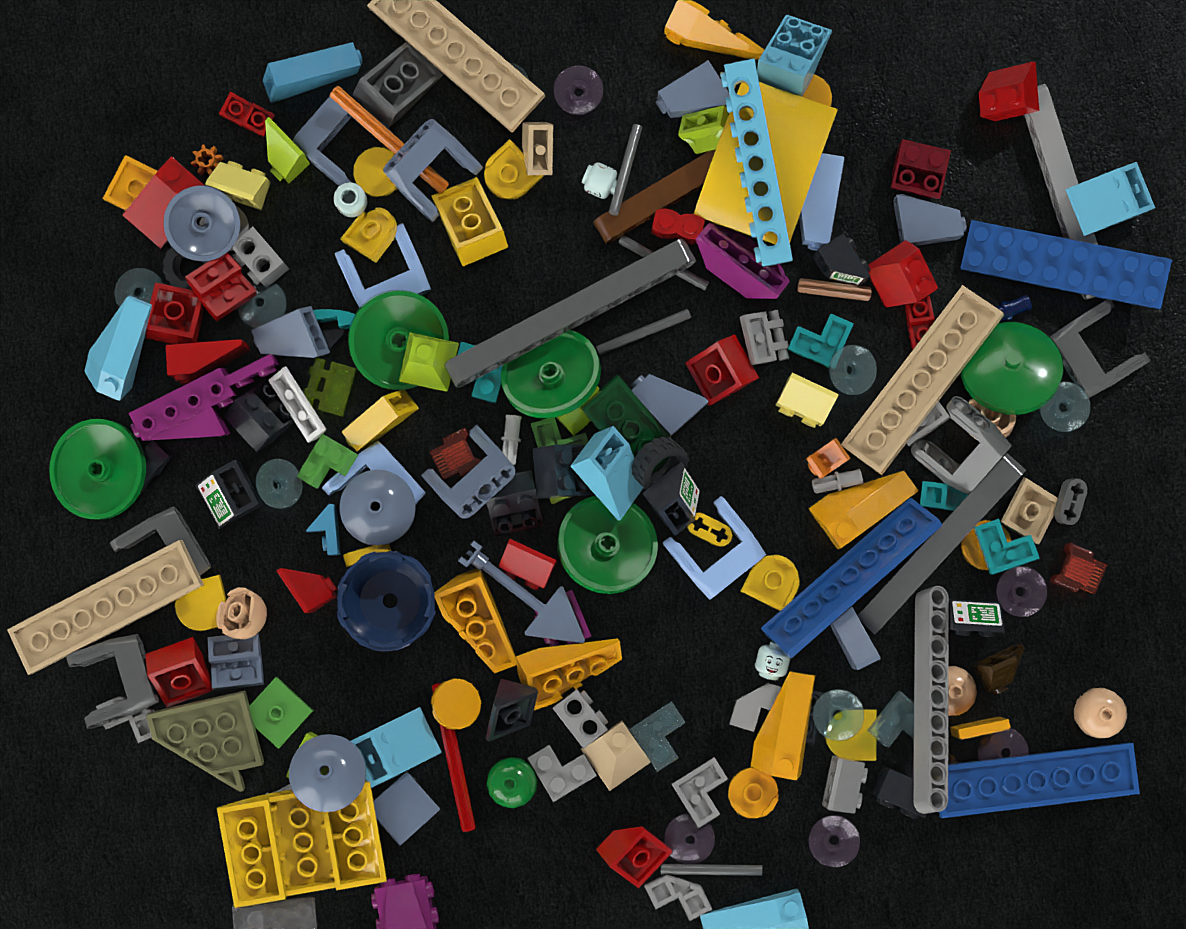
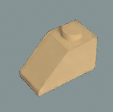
M522 122V149L527 175H552L553 125L547 122Z

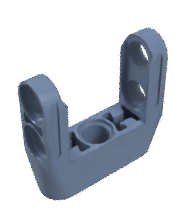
M329 97L296 134L292 142L313 165L338 186H341L351 181L321 151L352 116Z
M434 119L426 121L388 161L383 169L395 187L431 222H434L439 216L437 207L412 182L436 156L445 149L463 168H467L474 175H477L483 169L481 164L461 143Z
M477 425L469 431L470 437L487 456L454 487L450 489L433 469H427L421 475L441 499L461 518H468L475 514L511 481L515 475V468L509 459Z

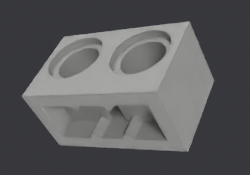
M254 227L238 238L232 247L236 252L232 256L241 267L245 264L251 271L247 274L257 285L261 282L268 288L289 270ZM250 246H255V250L251 254H246V250ZM270 264L268 271L261 272L263 265Z
M576 689L555 705L553 709L584 749L608 730L605 726L608 721L600 710L595 713L591 708L590 704L593 701L584 690L580 693ZM571 700H578L581 703L582 710L579 713L572 714L568 711L567 704ZM587 720L595 721L597 724L596 732L593 734L584 732L583 723Z

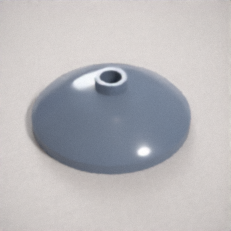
M203 185L186 188L171 199L165 210L163 221L167 240L179 254L195 261L217 259L227 253L238 238L240 218L237 208L225 193L216 188ZM199 217L206 219V223L203 226L196 223Z
M370 470L359 474L348 483L340 500V515L345 528L357 540L370 545H385L398 540L408 531L415 516L416 505L412 490L401 477L386 470ZM374 502H379L380 504L378 511H373L371 508Z
M331 734L316 736L306 741L294 754L289 768V781L295 796L305 806L319 812H334L350 805L361 793L366 780V764L359 749L346 738ZM325 766L329 767V773L322 775L321 769Z

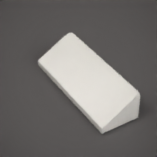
M284 367L268 381L307 442L317 440L326 428L287 367Z

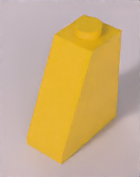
M399 390L380 398L345 428L342 433L346 437L349 446L357 452L369 447L419 408L405 390Z

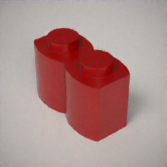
M658 209L655 213L652 233L663 239H684L687 244H697L696 238L703 231L705 220L694 214L680 215L670 209Z

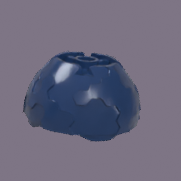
M374 551L363 555L346 571L338 585L337 617L340 624L360 645L375 651H394L409 646L427 631L436 613L435 593L429 572L416 559L399 552ZM390 593L394 594L398 600L397 605L393 608H387L384 605V597Z

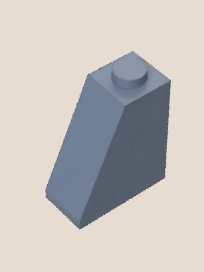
M706 61L658 91L657 98L659 100L656 103L663 114L667 112L670 118H675L722 105L726 106L725 98L730 97V94L726 87L723 88L722 81L710 62Z
M902 194L896 195L893 200L900 244L905 240L914 246L958 240L966 231V221L964 217H961L960 210Z
M311 306L297 309L251 330L254 336V343L259 348L261 354L314 358L330 353Z
M650 374L646 378L641 375L631 384L633 387L632 392L670 437L708 403L705 397Z
M852 606L830 624L852 669L859 670L881 659Z

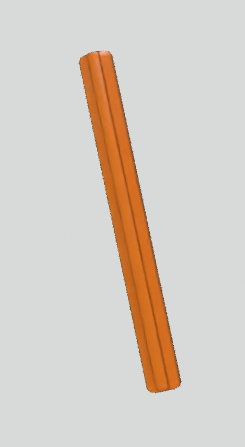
M336 86L332 90L330 97L394 154L401 149L404 143L340 86ZM429 165L419 175L438 193L444 192L449 185Z

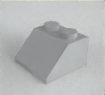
M832 755L822 802L825 808L855 814L856 808H860L862 802V793H859L860 785L865 783L868 769L864 768L865 763Z

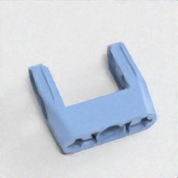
M403 223L397 226L395 238L410 270L365 290L354 263L343 249L335 253L359 308L371 297L389 290H407L422 296L431 291L423 267Z
M379 440L358 454L346 477L338 472L322 487L329 496L334 492L341 491L368 466L370 470H386L401 477L412 490L415 505L426 494Z
M722 496L713 503L720 517L741 543L705 572L701 571L680 543L675 542L671 537L663 542L670 554L709 600L766 555L754 535Z

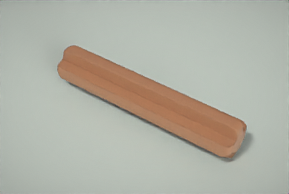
M803 278L798 282V292L863 301H868L871 298V288L866 286Z

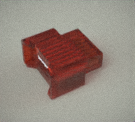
M466 428L443 438L444 445L429 451L443 480L458 473L463 478L481 462L480 459L474 457L467 443L469 434Z
M1071 542L1066 543L1064 547L1065 560L1059 574L1052 576L1050 582L1072 592H1078L1080 588L1095 594L1107 565L1093 559L1094 552Z

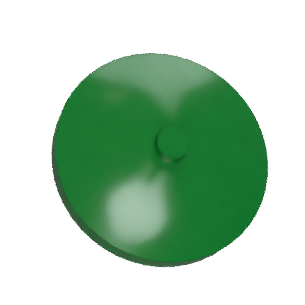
M389 290L371 297L357 310L349 328L348 345L354 364L364 377L380 387L392 390H405L417 387L418 385L399 381L409 334L411 332L449 341L447 325L442 314L427 298L412 291Z
M1003 322L996 325L963 368L961 378L971 397L985 408L1008 415L1026 414L1043 407L1054 397L1061 383L1063 362L1055 343L1042 331L1023 323Z
M569 330L504 364L501 370V383L507 399L518 411L536 418H554L576 410L592 396L599 383L601 366L597 352L591 342L583 335Z
M90 419L72 426L57 442L50 460V481L56 497L70 512L87 519H108L126 511L138 498L146 477L145 455L138 439L126 427L110 420Z
M592 496L577 503L563 519L558 531L557 549L564 569L573 580L591 591L613 594L635 587L647 576L657 556L658 542L652 522L636 504L632 503L622 519L618 521L597 496Z

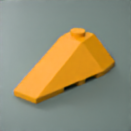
M692 0L677 1L665 26L664 34L667 35L671 42L678 45L682 43L689 47L754 59L756 61L760 59L764 52L763 48L743 34L736 33L734 35L731 33L728 24L723 20L714 21L708 16L709 10Z
M901 471L828 494L811 506L809 511L836 548L840 549L917 493L918 489L905 471Z
M476 568L460 574L434 592L435 600L444 619L453 625L459 632V635L475 649L477 655L494 673L517 665L516 656L482 570Z
M618 638L538 648L516 656L521 683L535 687L538 690L534 710L556 703L562 699L561 694L574 687L576 690L582 686L581 681L590 675L597 676L622 660Z
M789 672L754 741L751 767L771 776L797 780L800 777L815 675Z

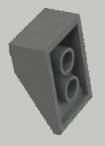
M406 41L359 80L353 96L389 129L427 93L443 74Z

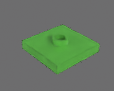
M275 677L250 705L255 728L278 749L314 711L278 677Z

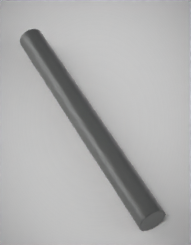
M638 124L632 126L609 209L611 215L616 216L620 211L642 131V126Z
M624 235L621 236L618 244L642 257L654 253V251ZM687 269L676 274L704 291L709 284V281Z
M685 309L596 346L598 354L600 356L691 318L688 309Z
M661 864V874L762 876V865Z

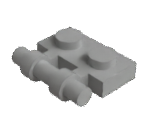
M778 310L768 312L770 321L767 319L766 312L747 314L740 317L751 365L777 360L775 352L778 353L779 361L789 359L787 352L789 345L788 341L784 339L782 327H784L783 319H780ZM770 330L773 331L775 343L772 341Z

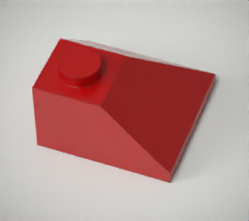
M284 568L277 570L304 613H313L337 597L334 593L337 588L329 577L325 579L322 575Z
M643 826L615 830L596 849L613 870L638 888L673 852L671 848Z

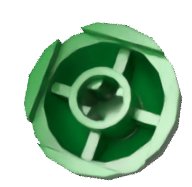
M510 757L500 760L491 768L487 777L489 795L502 807L517 808L523 806L531 800L536 792L537 777L534 769L521 758Z

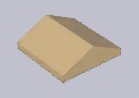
M1023 477L1001 523L1022 537L1031 535L1034 543L1039 544L1054 516V509L1058 498Z

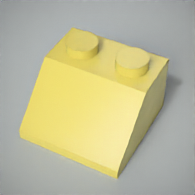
M228 161V164L220 162L207 179L205 185L222 191L232 201L261 210L271 184L265 177L266 174L256 169H252L251 172L243 170L242 165L232 161Z
M792 373L781 392L776 406L780 407L779 412L793 417L795 414L803 418L802 422L815 428L816 425H823L839 394Z

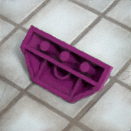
M709 222L696 238L706 268L746 298L777 299L790 282L780 264L762 267V262H756L754 248L759 246L741 232L724 226H716L714 223Z

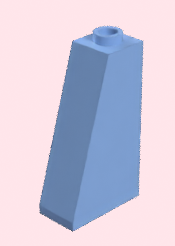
M821 154L799 215L802 244L808 245L810 250L817 251L830 242L844 157Z

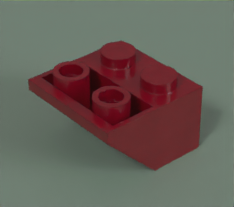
M902 139L896 153L891 188L940 199L951 150Z

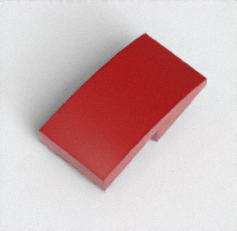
M232 92L229 93L219 112L220 116L262 137L266 133L265 120L268 117L273 120L275 114L255 103L252 104Z
M926 296L915 303L905 304L912 351L934 322L930 296Z

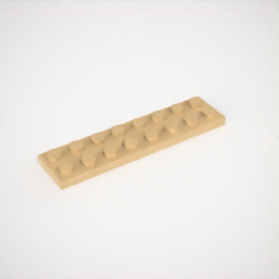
M372 0L367 5L375 15L511 132L521 124L545 97V94L436 0Z
M962 285L842 442V447L882 475L1004 316L1003 312Z
M178 540L7 629L27 674L30 675L204 586L183 540Z

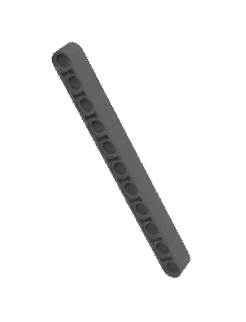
M679 239L453 357L444 366L455 386L462 387L689 268L696 262V259L686 241Z

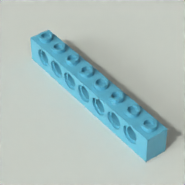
M750 59L724 65L725 72L720 74L723 88L728 87L730 97H726L725 100L728 113L733 112L735 122L730 123L732 137H738L739 147L735 148L737 163L743 162L744 172L740 173L742 188L747 187L749 197L744 199L747 213L752 212L754 222L749 223L752 238L757 237L759 246L754 248L756 262H762V267L791 262L793 259L755 60ZM738 83H745L748 85L749 91L745 95H738L734 91L735 86ZM743 108H750L754 112V116L752 119L744 121L739 117V112ZM755 133L759 138L758 143L754 146H748L744 142L745 135ZM752 158H760L764 165L761 170L753 171L749 168V161ZM761 182L767 185L768 192L766 195L757 196L754 193L753 188L757 183ZM764 207L770 208L773 212V217L769 221H762L758 217L760 209ZM772 232L777 235L778 241L774 246L764 244L763 236L766 233Z

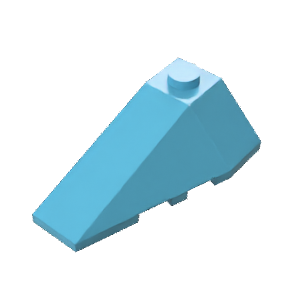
M129 295L89 350L85 373L97 392L120 401L132 389L152 304Z
M798 889L700 915L703 929H809Z

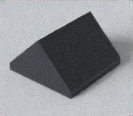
M504 679L500 680L486 735L488 742L530 726L538 695V690L535 687Z

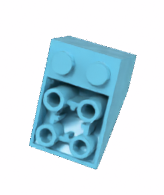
M786 15L758 60L757 75L759 82L802 97L812 80L832 30Z
M1137 162L1065 189L1084 236L1129 220L1155 208Z
M612 426L595 433L571 464V467L619 521L643 487L632 475L634 457L629 443Z
M420 707L351 740L365 760L366 780L370 781L371 788L442 753Z

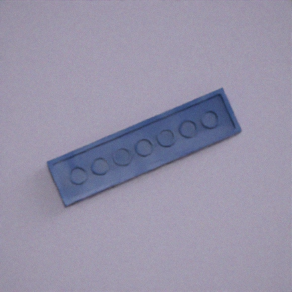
M971 220L960 269L1160 310L1172 259Z
M908 498L761 627L762 631L785 654L793 658L942 526L940 520L912 498Z
M1122 743L948 764V804L943 811H939V817L948 818L1140 794L1133 743Z

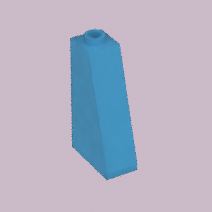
M352 42L268 63L263 83L269 101L274 103L355 75L362 64V57L360 51L355 50Z

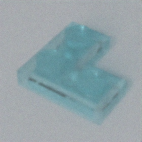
M902 692L895 694L867 730L885 747H890L902 730L914 739V703Z
M672 701L630 728V731L657 772L678 758L665 738L666 735L685 723Z

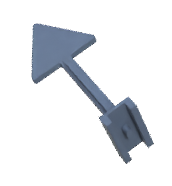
M473 541L471 545L477 550L474 553L468 550L466 553L471 558L466 560L464 557H461L458 560L465 567L472 564L478 570L483 569L538 612V616L527 628L525 635L579 643L585 642L562 586L558 588L547 604H543L488 561L489 558L480 552L482 546L476 541Z

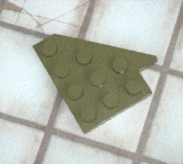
M246 691L146 714L153 740L239 792L245 789L241 770L261 766L264 763Z

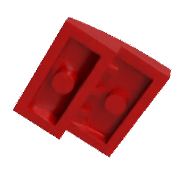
M228 252L217 259L210 260L185 277L193 292L216 321L257 295V290L243 276L241 267Z

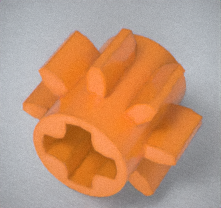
M203 144L200 151H193L196 160L192 161L191 164L194 167L200 166L198 168L200 175L204 174V172H208L211 175L219 161L223 160L222 155H215L217 152L215 146L209 150ZM209 156L211 158L209 164L205 165L203 162H206V157Z

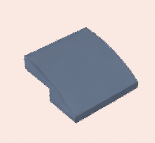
M259 633L248 639H235L227 635L208 637V654L211 664L212 689L214 691L264 685Z
M408 772L403 774L373 801L377 821L399 846L440 810Z

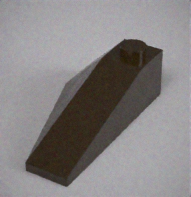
M1023 644L1013 645L972 664L985 692H993L996 695L1008 689L1006 685L1013 682L1025 649Z

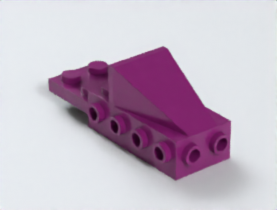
M269 354L229 374L226 368L212 371L130 412L129 415L133 421L131 428L137 438L141 437L142 441L228 435L231 431L219 408H226L233 404L235 398L240 396L237 388H243L254 382L253 377L257 375L265 377L277 371L275 366L280 363L276 355Z
M420 874L405 876V880L395 882V878L387 879V882H381L380 885H377L374 889L375 893L371 894L373 908H378L379 918L376 919L377 929H437L436 923H439L437 907L433 908L431 900L434 897L432 882H428L427 876L420 877Z

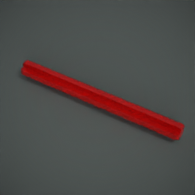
M441 683L432 685L433 693ZM440 725L461 829L463 832L472 831L475 829V822L455 729H448Z

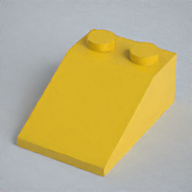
M477 177L451 187L442 193L432 195V199L462 266L508 248L504 231Z

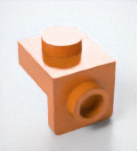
M835 438L806 459L809 462L808 467L810 471L821 479L849 460L850 457L837 438Z

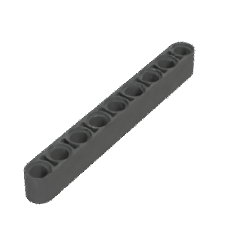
M1007 453L947 517L942 526L924 542L858 614L860 622L875 635L1022 476L1026 469Z

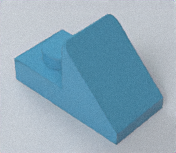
M328 504L306 532L326 531V536H322L323 550L327 551L330 556L341 555L337 505Z

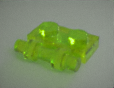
M316 358L314 366H311L309 371L311 377L308 387L304 388L303 394L311 406L314 399L320 400L318 410L343 417L357 369L331 362L329 371L323 370L326 360ZM320 378L326 379L323 392L317 391Z

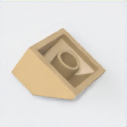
M620 721L584 749H581L609 791L651 762L623 721Z

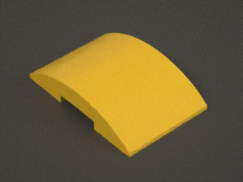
M759 82L790 243L838 109ZM741 83L737 94L741 96L747 94L749 91L748 85ZM743 108L739 112V117L744 121H748L754 116V112L750 108ZM730 112L708 170L694 215L751 236L749 223L754 222L752 212L747 213L744 198L749 197L747 187L742 188L740 173L744 172L743 162L737 163L735 148L739 147L738 137H732L730 123L735 121L733 112ZM748 133L744 137V142L748 146L756 145L759 140L755 133ZM752 158L748 165L751 170L759 171L764 164L760 158ZM760 182L754 186L753 191L757 196H764L768 192V187L765 183ZM764 207L759 210L758 217L762 221H769L773 217V212L770 208ZM768 232L763 236L764 241L776 244L778 241L775 233Z
M365 781L361 793L350 805L334 812H319L310 809L298 800L292 789L244 799L217 808L235 908L286 899V896L330 888L341 890L387 882L370 781Z

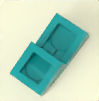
M313 310L318 323L338 320V325L341 329L350 328L351 321L355 315L341 310Z
M922 481L920 505L922 507L954 511L968 495L948 484Z

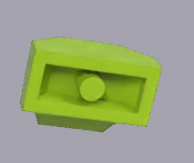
M722 105L682 116L678 135L682 140L689 143L695 154L716 150L729 114L726 106Z

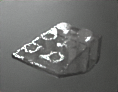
M314 897L278 900L237 908L232 906L234 929H317Z

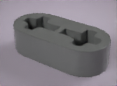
M1070 478L1063 482L1054 509V517L1058 523L1073 525L1079 520L1087 494V486L1083 480ZM1072 486L1077 489V493L1071 490ZM1064 510L1070 513V517L1064 514Z

